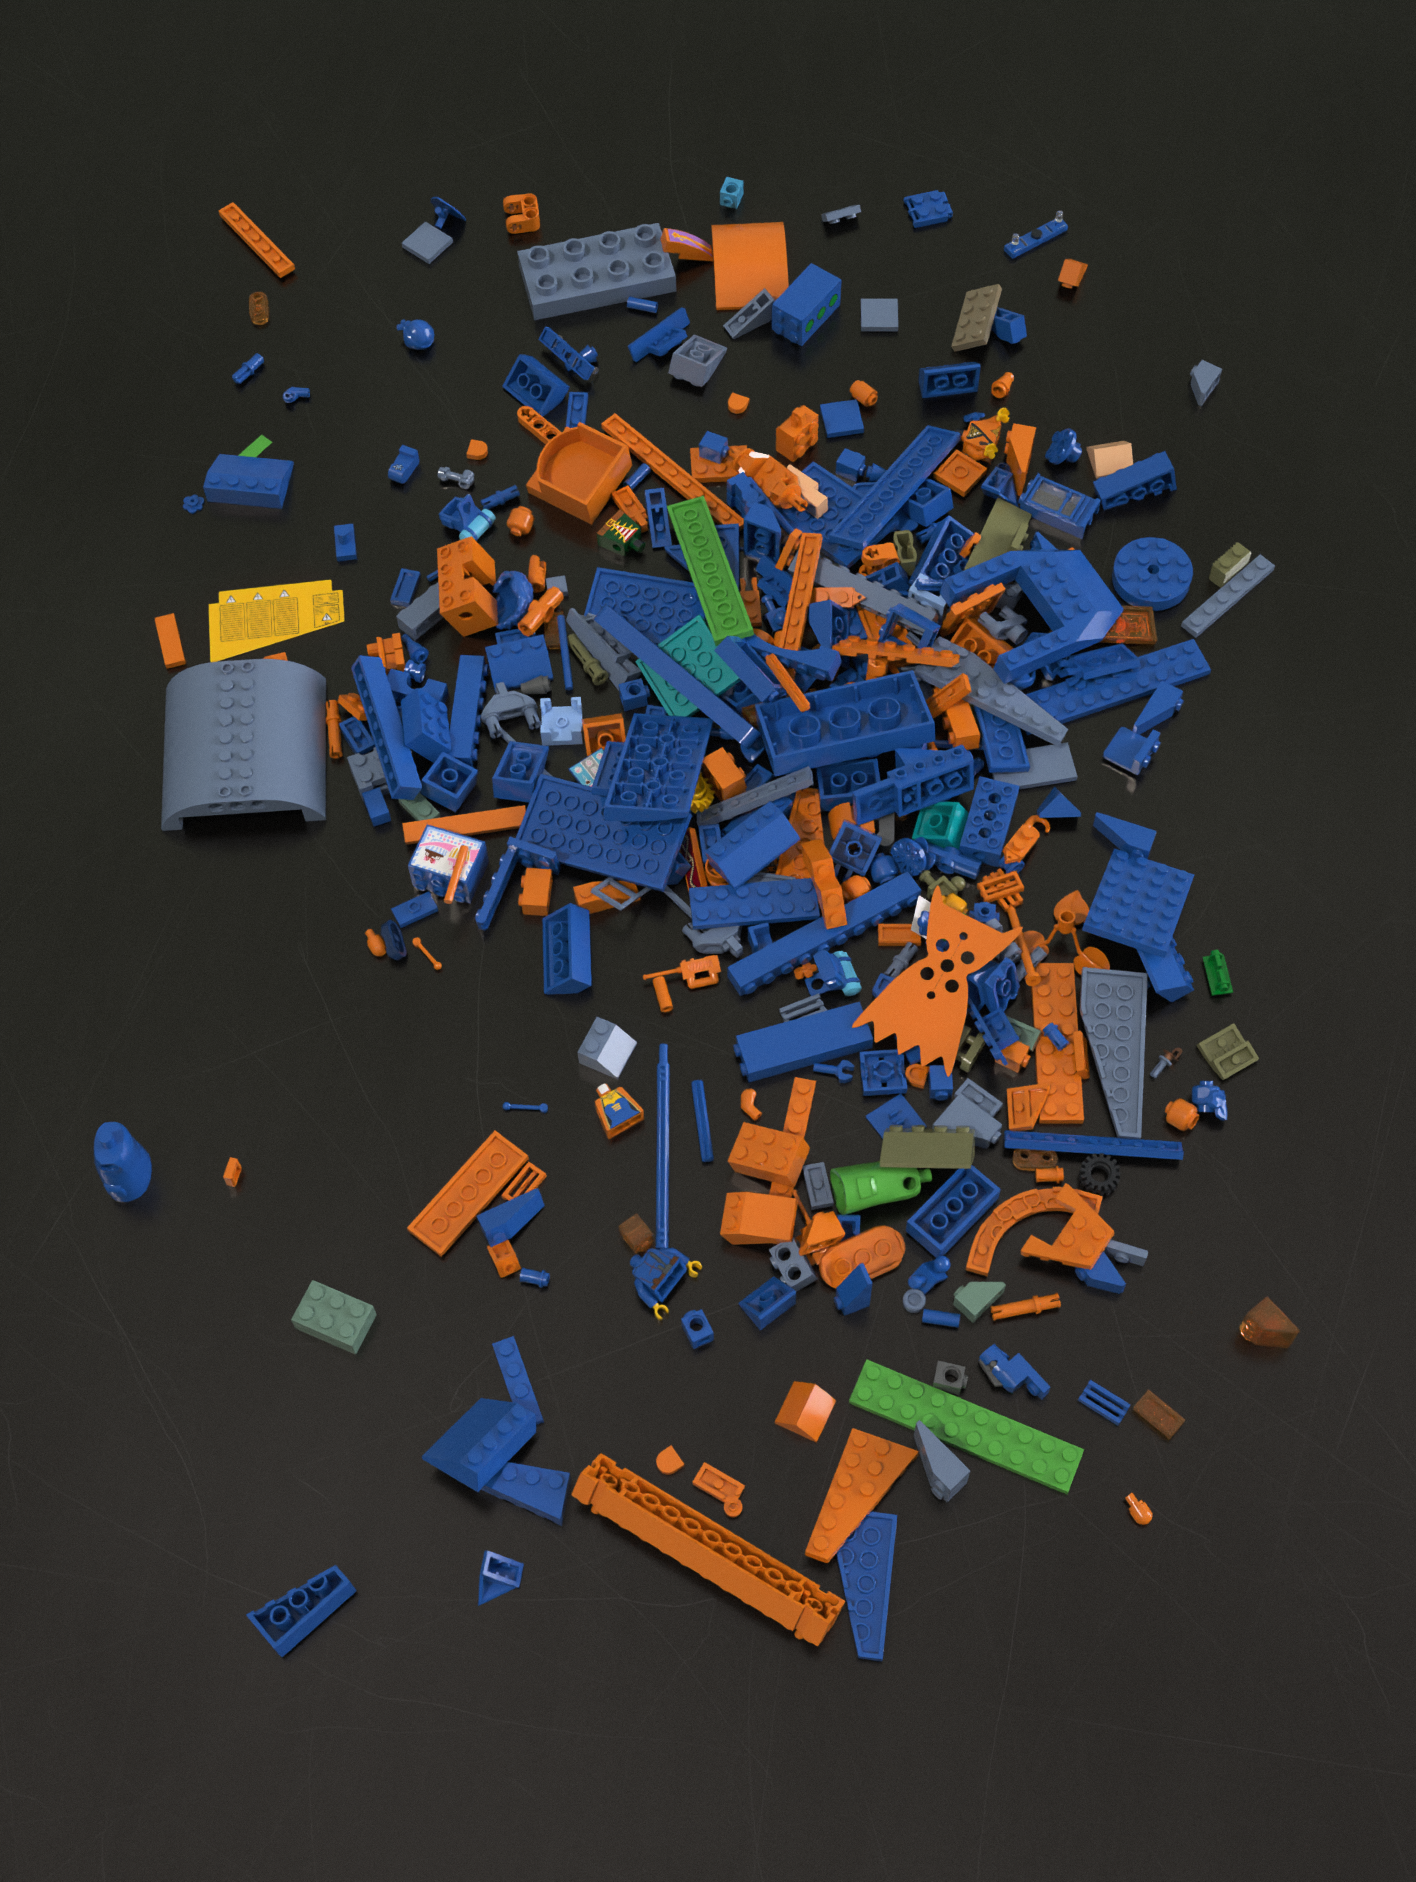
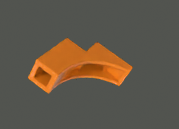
M821 838L800 843L803 862L814 884L826 929L847 925L842 887L835 877L832 856Z

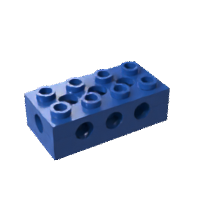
M979 776L959 847L962 855L979 860L982 864L999 867L998 862L1003 853L1020 786Z

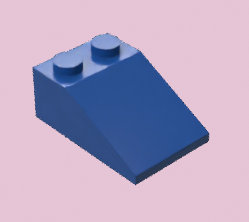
M926 478L900 509L910 519L927 527L954 508L951 489Z
M832 600L809 604V623L821 646L832 649L833 645L848 638L849 611ZM840 655L842 660L840 666L848 669L849 656Z
M509 741L492 778L494 798L530 802L539 776L544 772L549 746Z

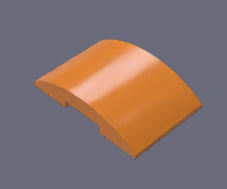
M783 222L711 225L716 310L742 309L764 288L777 300L789 287Z

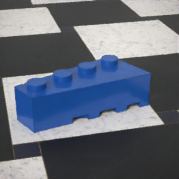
M507 1462L480 1490L500 1499H505L520 1508H525L542 1518L545 1517L562 1526L572 1479L568 1472Z

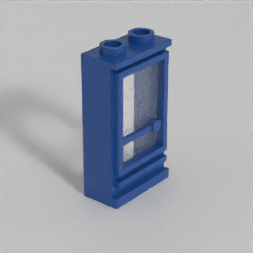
M1038 473L1034 480L1031 479L1029 481L1026 493L1021 494L1018 501L1020 509L1032 514L1031 517L1082 539L1086 525L1091 524L1093 514H1097L1099 511L1101 500L1098 498L1095 500L1044 478Z

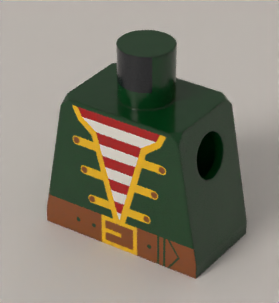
M620 509L597 532V543L599 546L622 556H626L632 549L641 553L646 545L641 541L640 526Z

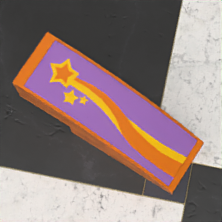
M664 228L660 238L663 252L678 253L679 259L714 260L711 245L704 240L687 232Z

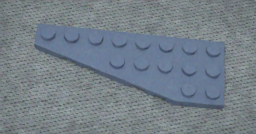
M940 636L931 648L939 652L942 650L953 651V654L960 655L959 663L953 667L919 664L915 669L914 674L916 677L940 689L962 673L968 675L972 692L963 697L962 700L1058 747L1068 731L1065 726L1012 683L1004 684L994 669L975 653Z
M1083 967L1081 973L1080 1013L1117 1138L1141 1139L1148 973Z

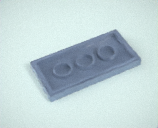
M1068 742L1060 743L1059 747L1048 745L1026 749L1030 764L1029 772L992 773L993 780L1020 786L1019 789L1077 780V773Z

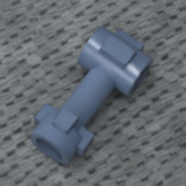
M440 467L438 470V478L442 481H448V479L459 481L458 484L463 489H468L475 480L474 473L470 470H464L463 474L451 472L449 467Z

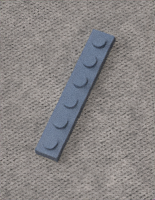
M1260 554L1182 622L1181 627L1197 638L1274 570L1275 565Z
M808 766L709 806L702 813L697 811V825L717 824L765 805L769 801H774L798 790L806 789L814 784L812 771Z

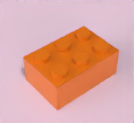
M743 1122L728 1158V1163L736 1173L795 1187L810 1147L803 1136Z

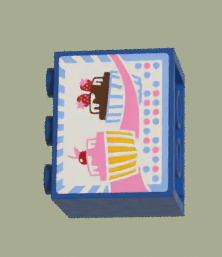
M427 824L408 864L413 886L418 890H428L444 897L460 846L465 845L468 847V852L453 899L461 903H471L489 864L485 841Z

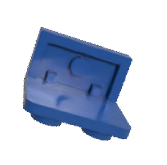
M1121 727L1104 751L1103 757L1138 775L1142 768H1146L1149 764L1151 754L1157 752L1161 744L1158 741L1160 732L1153 729L1149 737L1145 738L1126 727Z

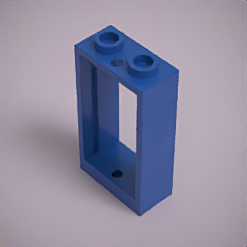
M727 636L714 650L761 702H774L777 699L786 698L787 692L764 659L744 638Z

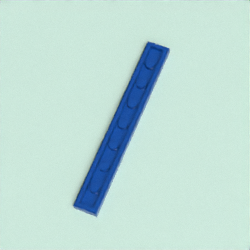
M1004 1131V1148L1090 1154L1104 1153L1105 1155L1183 1160L1184 1155L1181 1142Z

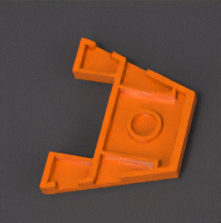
M1065 1183L1055 1198V1203L1074 1212L1052 1246L1031 1235L1021 1249V1255L1040 1257V1260L1045 1261L1055 1260L1062 1262L1064 1265L1092 1270L1114 1236V1230L1069 1184Z

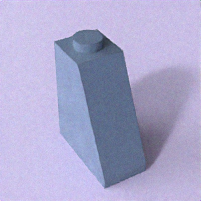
M959 1094L932 1127L934 1129L936 1125H945L947 1129H956V1126H969L970 1129H975V1146L986 1149L991 1143L996 1144L1002 1136V1133H1000L1002 1124L962 1094Z

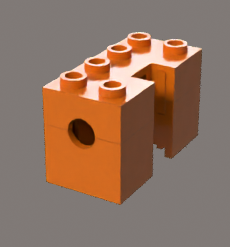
M472 536L437 548L440 614L463 637L498 625L497 600L483 587V585L488 583L492 586L496 583L495 560Z

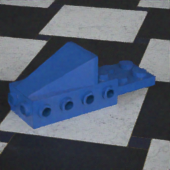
M963 745L946 751L908 748L895 749L896 769L887 772V779L852 791L854 821L857 825H861L896 812L901 817L973 790L974 760L971 752H967Z

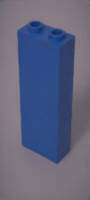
M860 1002L737 1035L736 1044L733 1045L736 1057L740 1056L742 1061L739 1064L742 1076L746 1075L748 1082H753L810 1066L814 1063H821L871 1049L873 1037L868 1023L852 1028L853 1023L863 1012Z

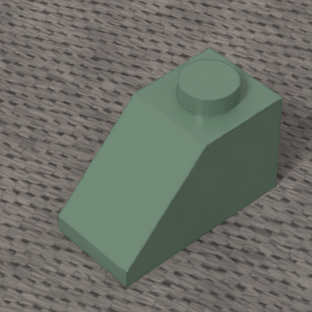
M969 1282L965 1287L962 1285L956 1290L953 1305L974 1323L1004 1293L1006 1285L1003 1282Z

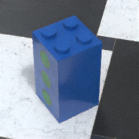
M811 263L772 304V330L788 338L791 342L802 346L840 306L841 279Z

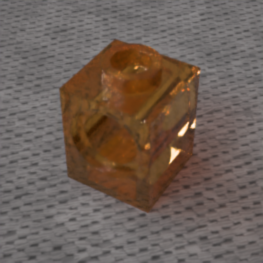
M637 1213L619 1225L620 1235L635 1254L639 1251H646L651 1247L654 1241L653 1233Z

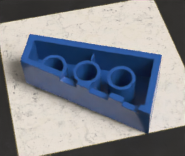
M1165 451L1156 453L1145 460L1137 461L1129 467L1119 469L1115 473L1100 477L1093 482L1095 493L1098 499L1101 500L1100 503L1103 510L1126 504L1132 498L1135 500L1144 499V496L1153 493L1154 496L1162 494V490L1168 488L1170 491L1177 490L1174 467Z
M336 1565L307 1580L308 1583L299 1588L295 1587L287 1591L288 1594L281 1598L269 1601L263 1608L246 1614L281 1657L286 1655L357 1591Z

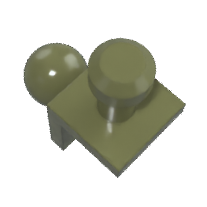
M924 870L919 876L922 882H926L929 885L927 891V898L929 900L932 898L937 885L940 887L941 895L947 897L950 893L957 895V892L962 891L966 884L965 880L960 876H955L949 881L943 875L936 881L931 876L929 870Z

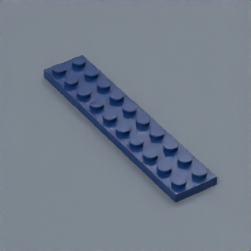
M927 425L829 534L830 541L864 550L961 440V434Z
M1191 639L1138 657L1140 659V667L1087 680L1080 678L1072 686H1068L1065 681L1026 694V696L1063 724L1152 694L1161 681L1176 686L1209 675L1211 669L1195 640ZM1025 731L1026 735L1032 734L1028 731Z

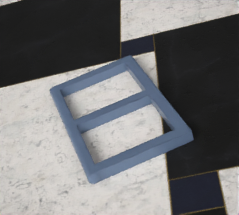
M609 877L592 888L591 893L615 908L622 910L650 891L651 888L645 887L636 894L616 882V879ZM610 884L631 898L620 904L600 892V890Z

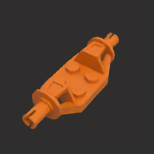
M737 446L730 448L735 453L728 450V456L734 459V469L738 473L744 472L747 477H752L776 508L788 509L794 506L799 512L805 510L801 504L807 507L808 503L801 498L802 492L798 484L797 475L770 455L757 453L750 448L741 451Z

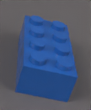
M973 1165L971 1169H958L907 1221L906 1232L935 1257L944 1256L999 1199L1001 1189Z

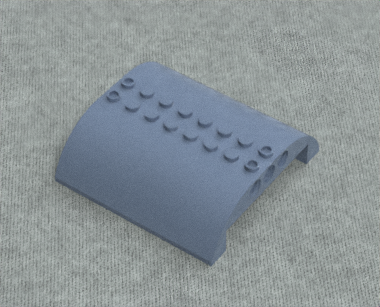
M279 659L209 662L187 668L175 675L166 688L162 831L182 830L183 817L302 809L305 821L326 820V678L307 666Z

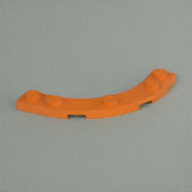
M1063 1187L1025 1191L1011 1197L994 1209L993 1213L980 1226L975 1236L965 1270L988 1276L992 1257L1000 1239L1010 1227L1023 1218L1046 1211L1074 1213L1055 1203V1198ZM1074 1189L1098 1214L1103 1196Z

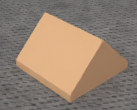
M1119 441L1087 447V453L1096 479L1133 465L1132 446L1129 442Z

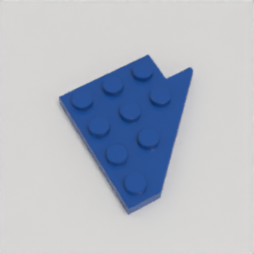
M739 523L715 525L738 590L740 591ZM680 545L665 546L666 553L688 570Z

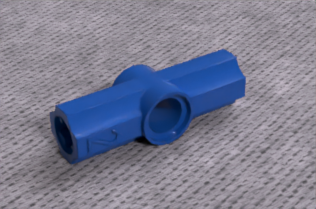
M928 843V852L936 855L934 865L940 871L947 874L956 872L972 879L977 878L982 865L981 861L962 855L957 848L951 846L942 848Z

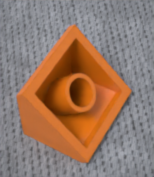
M794 1381L775 1420V1424L817 1443L836 1400L816 1384Z

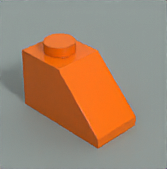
M1065 259L1058 281L1063 282L1062 286L1072 289L1073 286H1078L1088 264L1073 259Z
M834 1211L828 1213L819 1212L812 1217L813 1220L806 1228L798 1251L800 1256L831 1247L839 1243L845 1236V1232Z

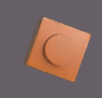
M1016 1041L1001 1050L1008 1064L1004 1066L1001 1060H995V1062L1018 1073L1021 1067L1025 1068L1031 1056L1028 1055L1030 1047Z

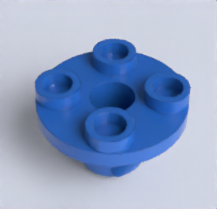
M1070 428L1064 429L1061 432H1055L1052 437L1053 442L1046 452L1045 458L1054 465L1060 464L1064 460H1066V463L1076 462L1082 453L1081 444L1076 442V432Z

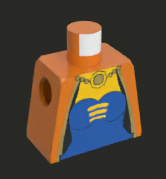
M602 1084L596 1089L600 1098L595 1101V1108L608 1139L644 1120L643 1109L622 1087L611 1091L607 1084Z

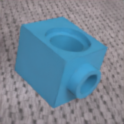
M726 177L720 190V205L737 209L744 194V181Z

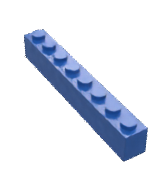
M359 655L351 669L391 798L414 800L422 789V783L417 773L411 749L405 746L401 717L387 679L385 667L381 657Z

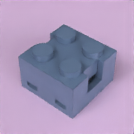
M376 747L373 748L371 753L365 755L357 753L347 757L362 800L363 792L378 787L382 795L390 793Z

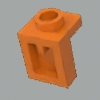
M509 1240L493 1247L487 1246L500 1278L521 1269Z

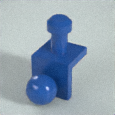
M767 594L761 599L768 610V613L762 618L763 621H769L773 632L783 628L786 610L784 606L776 609L772 601V595Z
M938 1256L935 1260L923 1263L908 1278L909 1287L912 1289L918 1288L926 1295L936 1283L948 1278L945 1272L950 1268V1260L946 1256Z

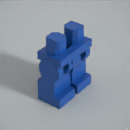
M744 472L727 480V504L730 507L736 506L741 512L743 519L753 502L765 504L764 497L762 495L759 496L758 491L752 488V482Z

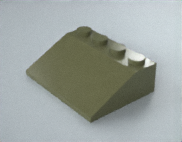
M890 1125L889 1128L885 1129L883 1135L880 1167L971 1169L975 1157V1129H970L969 1126H956V1129H947L945 1125H936L934 1129H925L924 1125H913L912 1128H903V1125Z

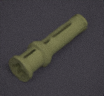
M570 634L567 637L568 645L582 662L585 673L592 677L594 685L603 684L609 677L608 672L602 669L598 659L591 656L578 636Z

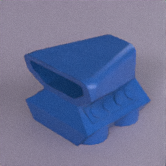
M1007 957L1001 963L989 961L979 970L968 974L966 978L968 998H971L978 1011L985 1004L990 1013L1000 1007L1005 1011L1008 1001L1016 998L1020 988L1015 963Z

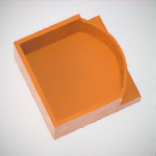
M579 422L577 424L578 427H566L563 432L553 437L545 445L538 458L537 470L527 482L526 487L528 493L592 525L611 498V493L618 488L631 469L632 461L628 445Z

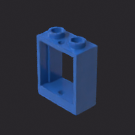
M901 603L890 607L886 614L887 621L879 630L880 638L878 642L893 641L901 646L907 644L892 636L899 616L925 630L917 648L932 647L940 629L939 624Z

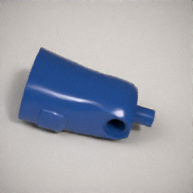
M103 1123L98 1128L94 1140V1163L107 1193L114 1200L119 1202L135 1200L143 1195L150 1183L152 1165L149 1153L131 1136L127 1128L121 1123Z

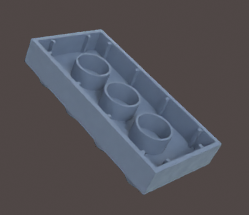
M659 223L642 224L635 228L615 232L607 231L600 235L580 239L573 238L565 242L533 246L530 249L517 251L519 268L534 320L627 302L629 296L642 299L676 292V275L669 253L663 252L660 239L662 232Z

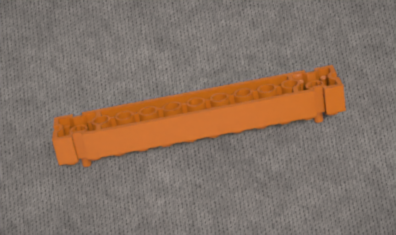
M602 1453L593 1460L591 1466L588 1465L580 1473L571 1495L583 1504H593L591 1508L592 1513L601 1514L619 1524L620 1527L637 1535L641 1540L655 1546L662 1553L668 1554L682 1565L699 1573L703 1578L717 1584L724 1591L730 1592L744 1603L761 1611L765 1616L779 1622L786 1629L792 1631L796 1629L794 1635L797 1639L804 1638L806 1641L819 1646L826 1633L834 1625L845 1603L843 1599L830 1591L827 1594L819 1589L820 1585L627 1468L623 1470L616 1466L617 1462Z

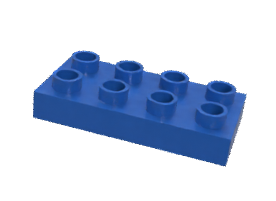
M913 670L805 693L803 695L810 703V709L805 712H801L791 697L777 699L774 702L768 701L755 704L757 725L762 733L761 737L774 776L788 775L808 766L810 769L820 766H836L843 761L861 757L872 758L897 748H915L921 744L935 741V723Z

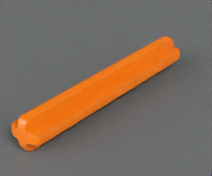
M773 653L765 657L767 665L801 712L809 710L810 703L776 655Z

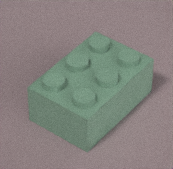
M312 1280L291 1321L295 1329L356 1355L377 1314L373 1305Z

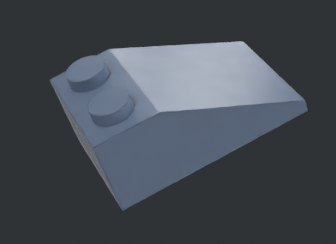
M693 335L673 353L668 373L674 375L677 379H684L691 382L694 386L702 387L709 381L725 355L727 347Z
M919 1420L916 1423L913 1437L928 1481L932 1487L931 1491L938 1499L941 1500L943 1498L948 1502L967 1484L970 1470Z

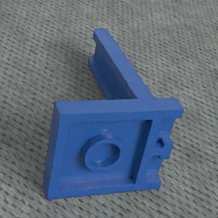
M509 837L507 852L502 854L499 862L500 868L498 872L493 874L492 886L490 890L485 892L482 909H478L475 916L479 929H488L516 863L520 862L527 868L551 869L553 874L558 875L561 866L555 851Z

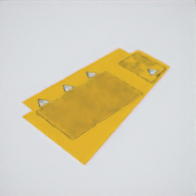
M323 580L219 592V603L209 604L210 662H217L344 622L343 590L332 591V581Z

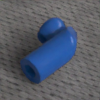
M291 387L283 393V400L291 403L299 397L309 398L310 389Z

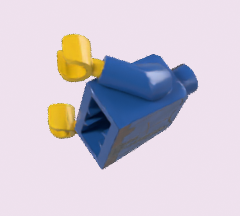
M651 1248L643 1257L636 1254L630 1261V1265L634 1268L632 1274L635 1277L634 1285L637 1293L649 1308L653 1307L655 1317L658 1320H663L658 1315V1310L663 1309L668 1314V1308L665 1305H659L657 1302H663L687 1271V1268L688 1274L693 1278L697 1277L698 1273L693 1271L692 1267H696L699 1270L702 1269L699 1261L690 1262L689 1257L675 1248L659 1250Z

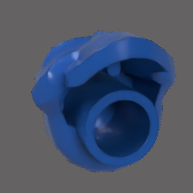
M1200 1081V1085L1192 1087V1102L1197 1105L1198 1112H1215L1217 1118L1223 1121L1227 1120L1228 1111L1224 1090H1220V1087L1213 1085V1081Z

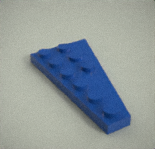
M879 1512L867 1514L860 1526L851 1533L844 1545L836 1553L857 1656L861 1659L883 1660L897 1515Z

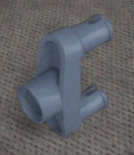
M1008 605L1004 606L1001 609L1002 612L999 613V616L1003 617L1005 621L997 622L987 612H983L980 615L978 622L989 630V633L997 640L1010 639L1017 645L1024 640L1028 633L1024 628L1028 620L1022 615L1015 613Z

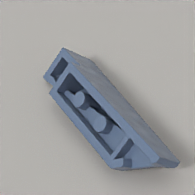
M571 608L566 622L590 654L599 660L600 666L608 672L609 679L618 690V684L633 681L641 675V670L628 660L632 652L594 620L596 615L588 613L586 616L580 615L574 608Z

